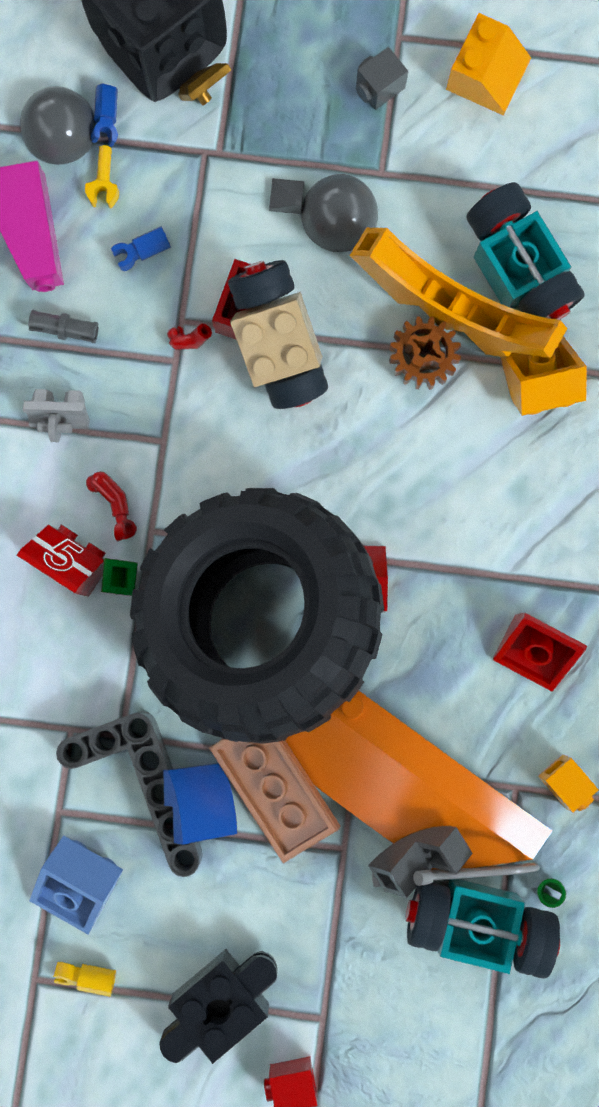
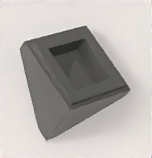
M272 178L269 211L301 214L304 181Z

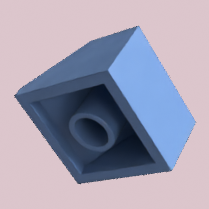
M63 835L42 866L29 901L89 935L113 892L123 869L116 866L111 859L100 857L88 850L81 842L71 840Z

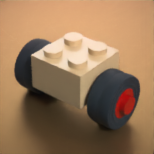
M285 260L266 264L264 261H259L246 266L244 272L228 280V286L238 309H246L237 312L230 323L253 386L265 385L271 405L275 409L304 406L323 395L328 390V383L321 365L322 354L301 291L285 296L295 288Z

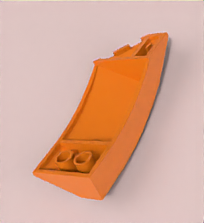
M359 690L350 702H344L330 714L331 719L310 732H300L289 736L285 740L314 786L393 844L423 829L438 826L457 827L473 853L461 868H477L533 860L552 832L548 827Z

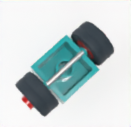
M511 182L491 190L466 215L469 225L481 241L473 256L474 260L502 305L510 308L519 305L522 312L561 320L585 296L574 274L569 271L571 269L570 263L538 210L526 216L531 210V204L518 183Z
M449 879L448 887L434 883L417 886L413 899L408 902L405 914V921L408 922L407 943L413 947L438 951L439 956L442 958L510 974L513 962L517 972L538 978H548L554 968L560 950V924L558 916L553 912L533 907L524 908L525 902L517 893L461 879Z

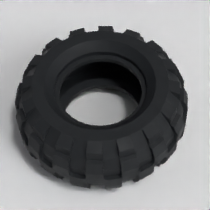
M246 488L245 491H241L239 496H231L226 492L199 503V510L189 516L181 514L164 529L167 536L155 551L151 548L149 549L140 566V570L144 574L139 589H133L130 617L136 621V632L132 633L131 639L138 666L146 670L150 678L147 680L148 686L161 704L179 715L182 722L202 733L234 742L265 744L285 741L289 736L300 732H310L331 719L330 714L341 704L352 700L364 684L363 676L370 661L377 658L383 635L380 632L381 613L384 611L381 584L376 577L373 561L361 541L338 515L332 514L318 501L302 494L290 493V495L277 492L275 488ZM279 564L294 569L300 579L304 595L303 618L294 639L277 657L264 664L248 668L229 667L215 648L211 632L212 612L220 592L236 575L257 565Z

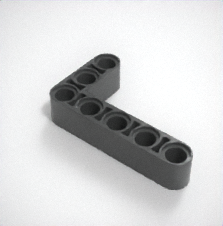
M145 711L136 712L61 741L56 751L57 760L62 766L69 769L81 767L128 749L171 871L180 877H187L195 873L203 856L200 842L183 845L174 843V833L166 827V819L173 817V807L164 806V801L158 799L154 792L157 784H164L163 770L173 769L153 715ZM140 718L146 722L148 729L145 736H137L132 731L134 719ZM104 730L110 731L115 737V744L110 749L105 748L100 742V735ZM72 742L77 743L82 748L83 754L80 760H74L69 755L68 749ZM146 751H153L158 755L159 765L157 768H148L144 764L143 755ZM181 850L190 851L194 856V863L183 865L179 862L177 853Z

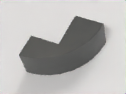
M438 826L417 831L400 839L381 852L368 867L384 891L408 898L418 886L413 880V875L416 871L431 870L433 867L457 874L473 853L457 827Z

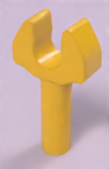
M106 145L99 146L97 178L85 184V193L92 207H96L97 195L101 191L107 192L106 201L109 208H112L119 199L118 186L110 181L112 148Z

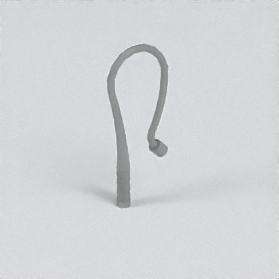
M536 863L461 868L457 874L440 869L420 870L414 873L413 880L416 885L421 886L431 884L435 880L535 872L540 869V866ZM372 873L373 887H380V883Z

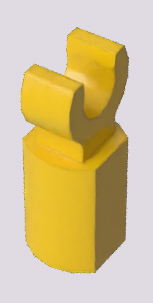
M57 962L53 977H55L54 983L77 986L78 991L111 997L116 970L82 964L80 968L68 963Z

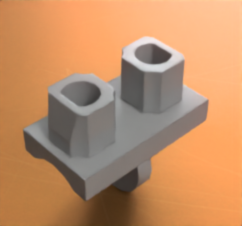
M35 389L31 401H24L23 411L28 416L29 426L37 427L38 432H48L51 442H59L61 433H72V428L89 429L90 419L81 391L68 390V392H65L64 402H54L52 392L44 389Z

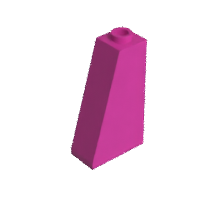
M38 160L0 167V232L24 280L32 291H52L55 289V286L64 285L45 173Z

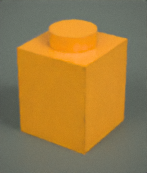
M566 755L559 757L538 776L563 807L572 813L576 810L582 811L594 801L593 795L599 791L576 762Z

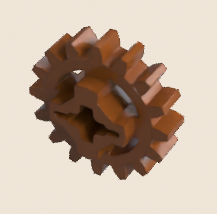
M432 316L429 318L428 323H423L421 317H417L415 326H412L408 321L404 322V333L396 330L393 338L397 342H391L389 350L396 353L390 356L389 364H398L394 370V375L397 376L403 373L405 375L403 384L406 385L413 380L415 381V389L418 390L422 383H426L429 390L433 389L435 380L441 385L445 384L447 381L446 374L453 376L456 371L452 364H458L461 360V356L455 354L460 349L461 343L452 342L456 334L455 330L446 333L444 331L446 322L443 321L439 326H436ZM417 334H429L425 336H417ZM440 341H441L442 344L444 345V348H445V351H446V357H445V353H443V352L440 350V345H439V342H440ZM403 349H405V353L410 357L411 363L409 365L404 359ZM424 349L429 350L430 353L424 358L419 355ZM429 369H431L432 371H434V372H431V373H421V372H420V371L429 370Z

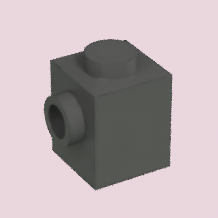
M388 46L375 57H367L359 65L356 91L365 103L369 102L377 110L406 88L408 70Z

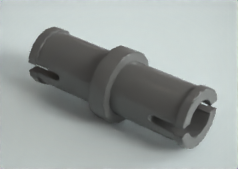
M32 310L29 316V331L57 335L58 339L66 340L68 337L95 344L99 330L98 322L70 318V315L62 313L59 316Z

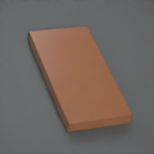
M222 738L209 747L282 863L287 862L325 839L341 827L286 741L259 744L253 742H234Z

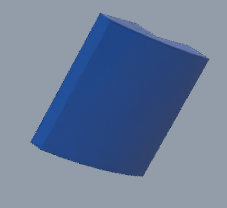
M219 763L163 770L164 806L173 807L174 843L183 845L237 834L236 811L230 783Z

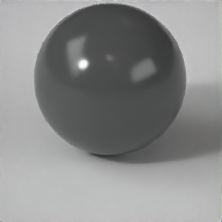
M52 86L37 91L27 100L21 113L20 130L25 146L36 158L49 164H68L84 156L93 145L91 132L97 124L94 121V111L80 94L65 87Z
M335 174L319 180L311 187L303 201L301 219L306 234L315 244L329 251L347 252L354 249L367 227L376 228L378 207L372 191L364 182L350 175Z

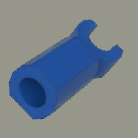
M104 83L96 86L94 121L97 124L91 132L93 143H96L100 138V132L105 133L109 138L108 146L113 147L118 138V132L114 126L117 117L118 89L115 86Z
M162 226L132 239L130 244H115L111 251L114 257L122 253L127 254V258L118 263L121 271H127L134 266L135 261L139 259L141 261L146 260L171 248Z

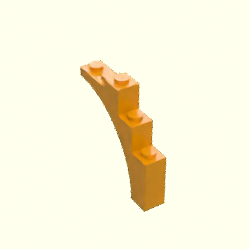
M367 227L349 255L398 304L419 306L429 317H434V321L438 326L445 321L446 330L464 332L486 355L509 358L511 353L514 352L551 358L568 329L561 320L528 314L502 305L468 289L424 261L402 243L388 228Z

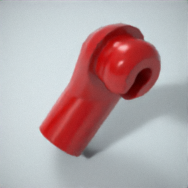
M205 323L199 324L189 334H185L184 329L180 326L177 329L173 327L167 332V336L170 339L169 345L175 350L198 349L212 336V330Z

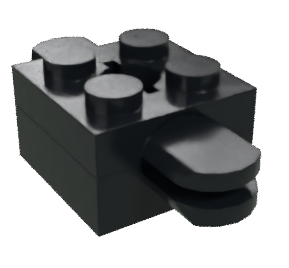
M225 949L172 994L168 1008L177 1019L164 1029L159 1042L163 1057L170 1062L178 1063L199 1047L213 1064L268 1018L269 1002L262 993L274 984L277 979L278 970L274 957L267 952L259 951L239 966L228 950Z

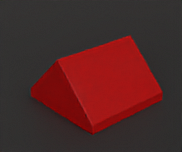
M527 613L515 614L493 657V661L553 692L586 651L587 645Z

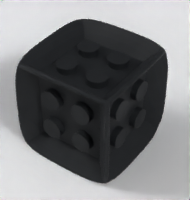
M81 0L88 22L108 55L139 91L153 102L160 101L180 89V86L192 75L211 64L226 45L227 26L222 0Z

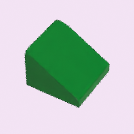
M105 558L101 592L132 596L136 584L138 562Z

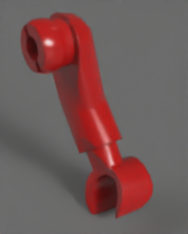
M99 471L89 476L86 480L88 490L92 493L99 492L110 503L112 516L116 519L114 527L116 541L119 542L133 537L137 527L133 521L127 519L129 510L125 492L105 472Z

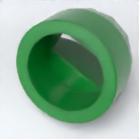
M553 878L542 881L537 890L541 903L550 908L563 904L567 895L563 883ZM548 886L561 893L560 899L545 892V887Z

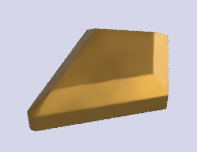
M216 63L199 70L180 86L178 96L182 101H194L197 98L203 106L212 99L207 90L232 69L228 63Z

